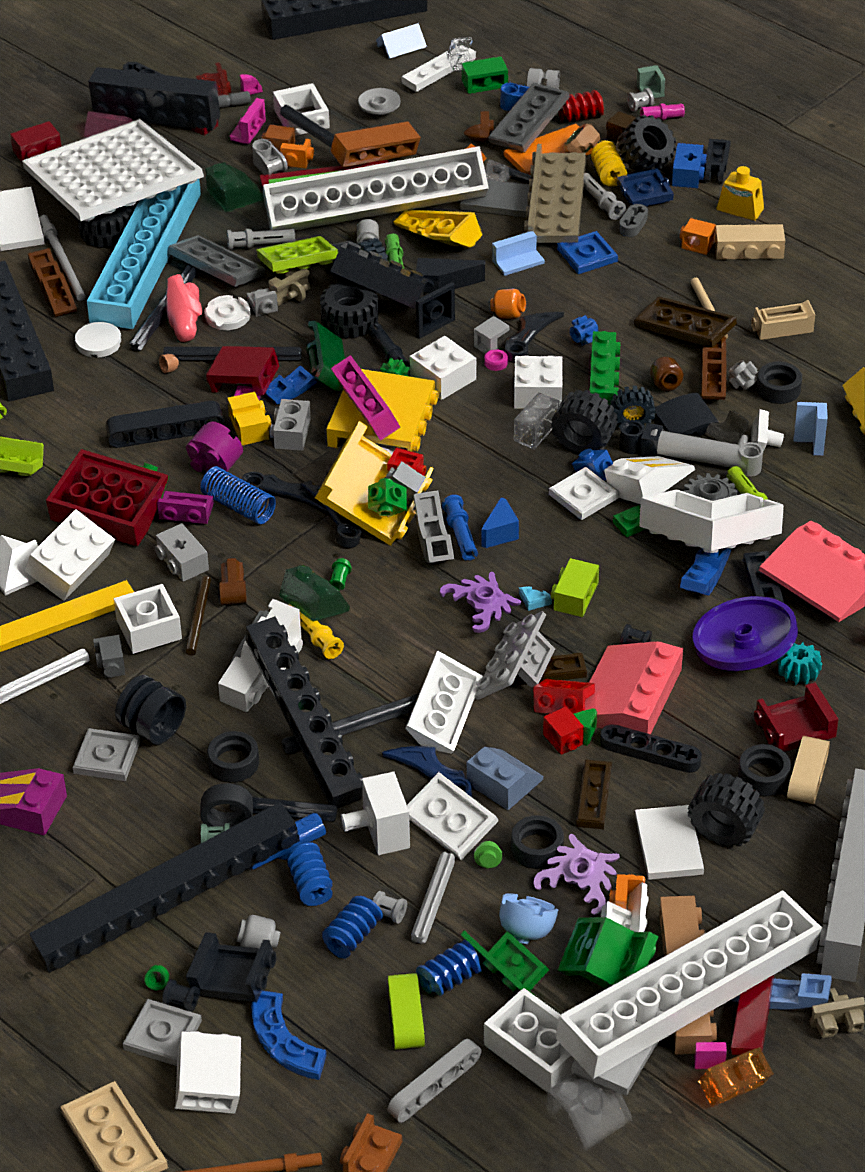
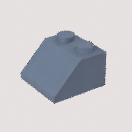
M483 747L467 761V780L471 783V787L506 810L512 808L543 780V775L502 749Z

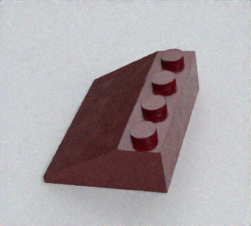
M81 449L46 499L50 520L62 523L76 509L115 540L138 547L150 528L158 507V499L162 497L167 484L168 475Z

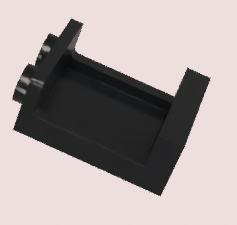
M205 932L186 978L190 988L194 986L200 989V996L257 1002L261 992L266 989L269 972L276 964V952L273 951L270 940L263 939L260 948L220 945L216 933Z

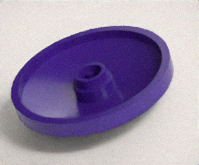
M742 597L717 605L704 614L694 628L693 642L699 658L712 667L729 671L750 670L767 665L789 651L797 638L798 627L793 611L783 602L768 597Z

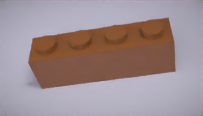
M402 122L335 134L331 152L342 167L414 155L417 152L421 137L409 122Z

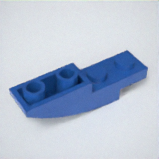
M700 548L696 553L694 564L682 577L680 588L710 595L723 572L732 548H721L716 553H708L703 551V548Z

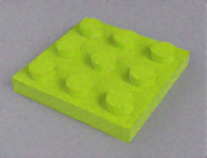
M321 236L257 249L258 258L273 272L276 271L278 274L286 273L290 268L294 267L306 269L311 267V264L318 262L319 264H329L333 262V259H336L338 250Z

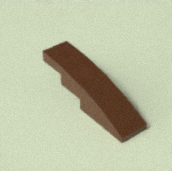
M50 249L28 253V260L54 316L77 311L64 274L60 272L57 261H54Z
M723 337L713 348L702 345V399H726V337Z

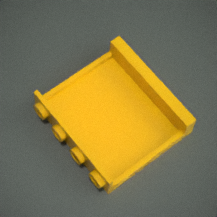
M361 369L390 408L401 428L380 441L343 389L327 427L328 447L337 448L341 438H348L360 421L368 426L363 436L373 443L408 448V451L411 452L418 451L421 442L420 436L425 435L426 421L430 420L432 416V405H436L438 401L435 381Z
M359 421L348 436L315 499L391 546L396 538L401 540L406 533L408 527L405 524H409L416 513L413 509L414 500L412 499L406 511L391 517L380 516L377 512L368 509V486L386 476L388 473L387 462L392 454L365 438L363 434L368 426ZM430 467L425 473L426 479L418 493H421L422 490L425 492L433 480L429 477L434 468Z

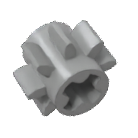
M741 360L729 370L731 373L729 381L736 389L741 386L745 390L757 380L755 374L758 371L751 361L745 364Z

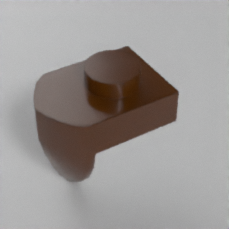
M481 111V124L471 126L465 130L464 135L476 142H489L488 137L494 131V122L489 120V111Z

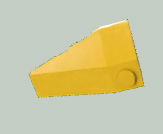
M405 210L394 221L395 226L453 247L470 248L482 236L474 212Z

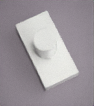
M759 409L752 425L751 442L759 444L763 448V452L766 445L780 448L784 434L768 430L769 412Z

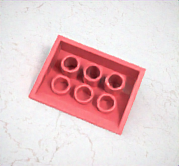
M809 521L797 528L759 568L760 572L838 622L865 607V554L813 521Z
M659 641L607 646L589 682L595 683V694L588 697L585 701V710L593 708L597 711V728L603 729L607 725L614 724L651 734L682 670L683 648Z

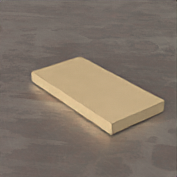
M115 1081L60 1106L64 1118L98 1172H161L168 1168L166 1159Z

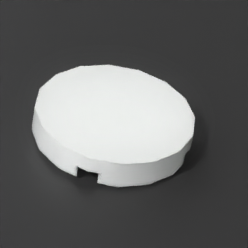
M230 295L219 296L211 300L204 311L206 322L211 327L219 330L240 328L249 321L251 315L248 302L240 297L234 299Z
M93 322L80 328L75 335L76 348L85 356L91 357L92 354L97 355V357H105L111 355L120 347L121 332L110 323Z

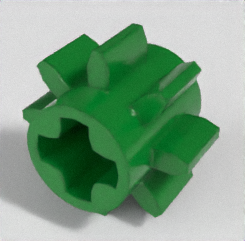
M390 358L387 364L383 363L380 370L383 373L408 376L409 367H406L402 359L393 360Z

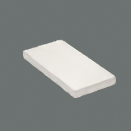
M25 187L0 191V251L45 244L32 188Z

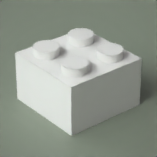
M443 336L410 356V377L434 380L435 390L438 391V398L443 400L476 380V357L446 336Z
M515 356L514 408L557 409L562 402V357Z
M163 584L114 598L117 622L133 654L182 639L180 617Z

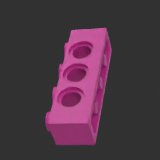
M351 355L331 368L344 391L380 441L401 428L390 408Z

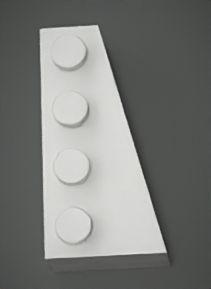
M272 599L268 605L271 611L266 618L261 616L258 622L276 616L279 624H283L287 630L290 645H294L299 653L303 645L299 609ZM245 641L241 657L235 656L218 685L221 702L248 712L253 704L258 703L262 693L269 686Z

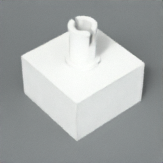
M389 772L363 778V810L341 814L344 831L347 832L348 830L368 826L378 855L410 848L409 810L395 773Z

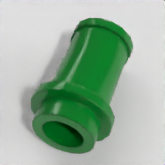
M339 558L332 564L333 572L329 581V587L334 591L344 590L347 575L352 570L347 559Z

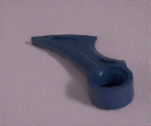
M410 746L382 752L383 758L411 766L430 779L439 772L457 787L464 789L465 793L472 797L471 783L465 778L463 771L450 769L441 764L437 759L435 747Z

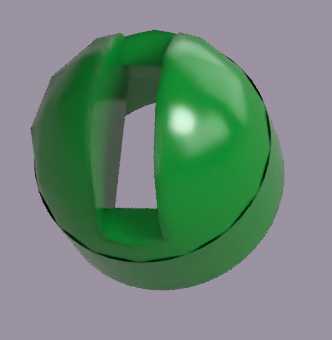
M162 965L150 967L145 975L146 985L153 990L163 989L169 980V972ZM157 972H160L161 975L160 982H157Z

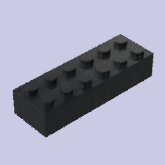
M96 67L88 81L93 115L97 117L128 121L140 119L144 123L196 129V127L199 129L207 128V131H213L217 120L220 118L216 81Z

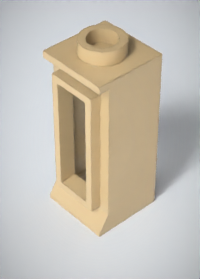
M809 300L799 304L761 310L755 308V316L751 319L753 331L757 332L760 340L814 332L815 312Z

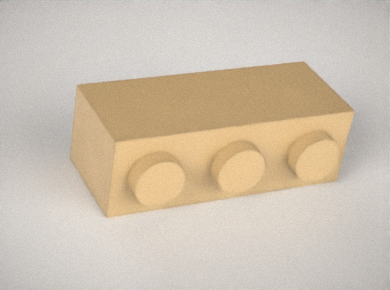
M783 224L716 225V259H784L785 235Z

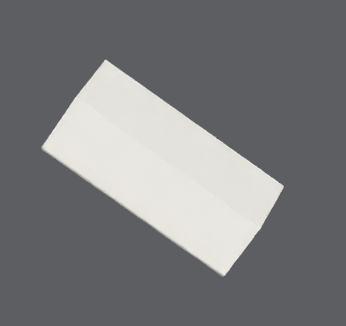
M437 651L405 727L406 730L421 746L435 747L436 751L452 754L475 698L474 696L478 689L477 683L483 676Z

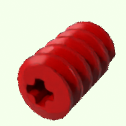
M592 90L590 93L586 91L582 95L580 93H576L574 96L569 94V99L558 111L561 122H563L565 116L568 122H571L572 115H574L576 120H579L580 114L583 115L584 119H587L588 112H590L593 118L596 116V111L599 112L600 116H603V99L596 90Z

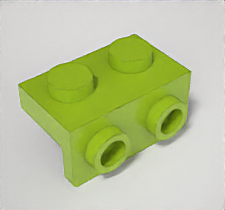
M0 437V472L15 471L21 476H31L43 467L44 445L38 442Z

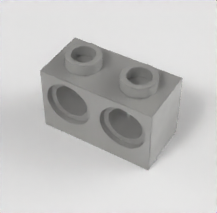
M281 399L279 409L276 408L274 412L275 424H271L270 438L274 439L275 449L303 451L311 420L310 401Z

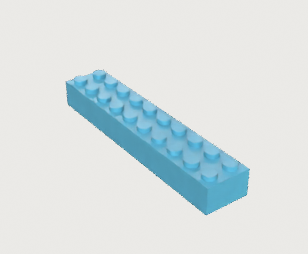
M199 179L195 183L177 186L173 191H163L153 198H144L138 202L87 300L89 323L105 322L116 327L134 328L170 256L168 246L177 242L201 194Z

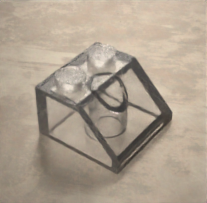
M575 1073L548 1090L547 1111L585 1151L632 1121V1115L621 1093Z

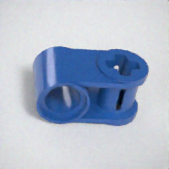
M514 83L503 84L501 86L500 107L503 110L510 111L529 87Z

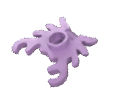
M570 834L569 840L575 848L557 847V850L565 856L550 858L548 860L549 865L559 864V866L537 873L534 878V886L536 890H540L541 881L547 878L550 879V886L555 888L558 879L564 876L567 883L578 885L582 890L591 888L584 901L586 903H590L593 900L599 901L598 907L592 909L591 913L594 916L600 915L602 906L606 903L600 885L604 883L606 890H611V883L605 873L612 876L617 874L616 870L606 864V862L616 861L620 856L616 853L598 854L581 844L573 834Z

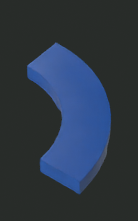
M262 991L258 1001L252 1002L253 1025L260 1043L274 1060L288 1070L308 1078L320 1080L326 1059V1050L310 1046L296 1036H292L285 1026L281 1012L283 994Z

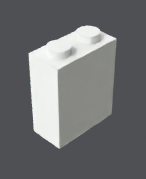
M196 1031L181 1032L177 1055L176 1109L236 1113L240 1097L241 1037L227 1034H204Z

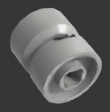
M530 68L527 87H530L533 83L543 85L544 79H547L548 87L559 89L560 71L547 70L544 73L542 69Z

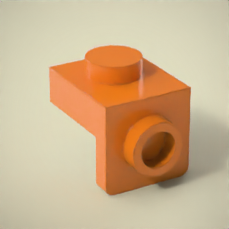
M306 139L304 145L282 143L280 147V152L284 155L289 167L307 168L309 161L313 160L314 148L311 147L310 139Z
M617 874L616 890H610L609 902L626 909L628 895L641 882L645 883V877Z

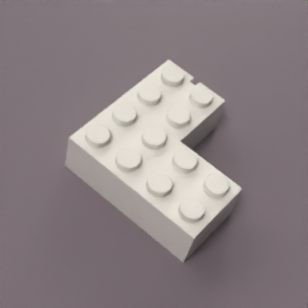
M672 490L641 498L640 527L649 529V532L652 534L666 535L670 540L684 541L687 546L701 547L703 551L708 553H716L721 548H735L737 544L741 543L752 544L757 539H771V536L782 533L783 504L768 499L763 500V498L749 493L710 501L680 490Z

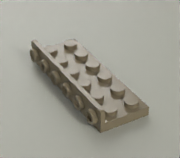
M537 144L536 152L532 153L531 178L533 179H529L530 192H528L524 232L533 231L537 236L536 243L578 242L586 153H542V144Z

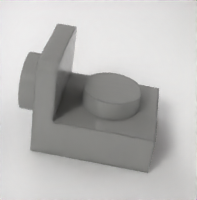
M269 288L247 293V300L256 316L278 311L277 294L275 291L270 292Z

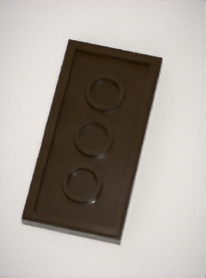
M660 296L634 319V327L713 348L737 324L735 316Z

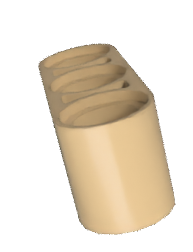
M807 736L802 737L789 783L787 799L815 804L828 757L830 741Z

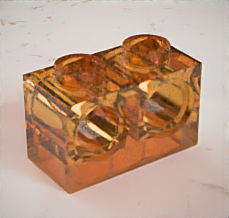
M759 1047L709 1068L698 1081L711 1106L714 1107L763 1086L773 1075V1072Z

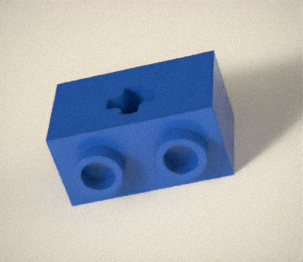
M677 144L672 186L698 188L699 180H704L707 154H703V145Z

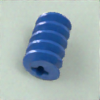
M304 843L295 847L288 855L287 864L301 901L308 906H316L327 902L333 894L331 890L332 880L329 878V872L326 869L319 846L315 843Z
M364 896L353 897L349 904L343 908L342 912L336 916V919L332 920L329 927H326L323 931L322 938L325 945L337 957L348 958L350 952L357 948V944L363 941V936H367L370 933V929L376 926V921H380L383 918V912L372 900Z
M464 939L462 943L455 944L452 949H447L443 954L436 955L434 960H428L424 965L418 966L416 973L420 986L428 994L434 991L436 995L442 996L444 994L442 985L450 991L453 989L452 981L460 985L462 984L461 975L469 980L472 977L471 970L475 974H479L481 967L475 949Z

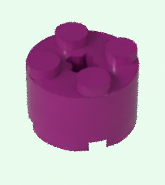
M211 421L200 428L186 445V450L192 460L190 465L194 470L198 472L208 471L210 468L217 466L228 472L242 455V444L237 437L233 439L228 434L230 430L227 427Z

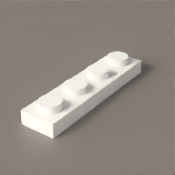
M461 43L402 76V84L417 92L460 68L461 63L476 59V51Z

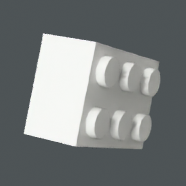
M75 509L30 554L24 571L65 601L109 555L115 539Z
M523 988L484 1023V1045L549 1094H552L574 1074L571 1072L575 1059L555 1039L560 1014Z

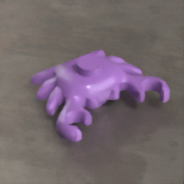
M494 572L489 573V582L483 577L475 575L476 582L463 579L461 584L464 586L446 584L440 589L442 597L446 593H454V601L461 597H467V602L479 613L473 616V622L482 623V625L472 626L475 633H482L488 630L492 616H495L496 621H500L501 611L510 614V606L521 604L519 599L504 594L498 588Z

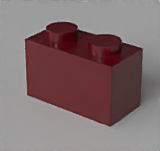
M50 121L10 134L12 150L21 162L61 147L60 134Z

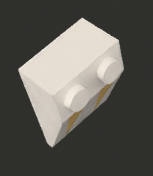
M660 456L621 458L614 461L604 472L607 483L619 492L618 498L641 504L642 497L665 492L693 472L695 468L693 465Z

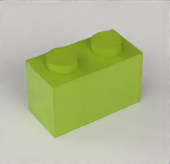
M569 559L566 568H561L558 585L554 584L552 587L551 599H554L555 611L580 617L584 616L598 585L599 565Z

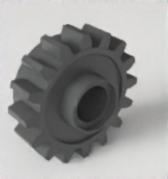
M709 473L704 478L700 475H697L696 480L690 478L689 484L684 485L683 491L710 501L737 495L735 484H728V478L721 480L719 474L711 477Z

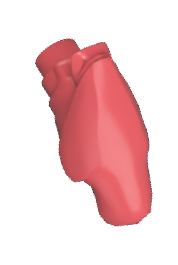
M177 274L167 279V316L170 326L174 329L176 338L181 342H188L195 337L197 330L196 321L202 314V307L199 302L198 287L193 283L184 284L182 276Z

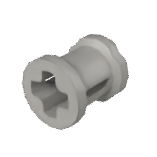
M645 88L643 92L636 94L628 93V107L634 112L644 106H653L654 97L652 91L649 88Z
M378 891L373 902L380 907L383 916L391 918L394 923L399 924L405 915L407 900L403 898L397 900L385 896V892Z

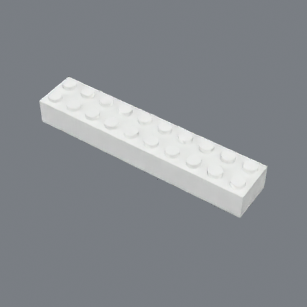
M479 146L263 185V196L270 230H299L486 196L489 187Z
M781 891L559 1015L555 1039L594 1079L814 952L817 948L822 927L784 891Z

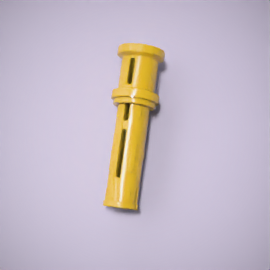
M292 601L289 605L299 609L300 626L310 635L311 642L322 649L323 655L328 659H333L341 654L344 648L343 641L340 638H335L328 626L321 625L300 601Z

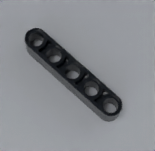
M205 401L113 416L106 421L105 427L110 445L121 448L194 436L208 422L212 421L224 425L225 421L220 404L216 401Z

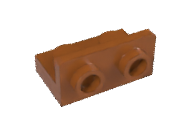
M367 1114L363 1123L359 1122L357 1124L350 1147L346 1146L341 1154L340 1163L343 1164V1172H387L402 1143V1135L374 1125V1116Z

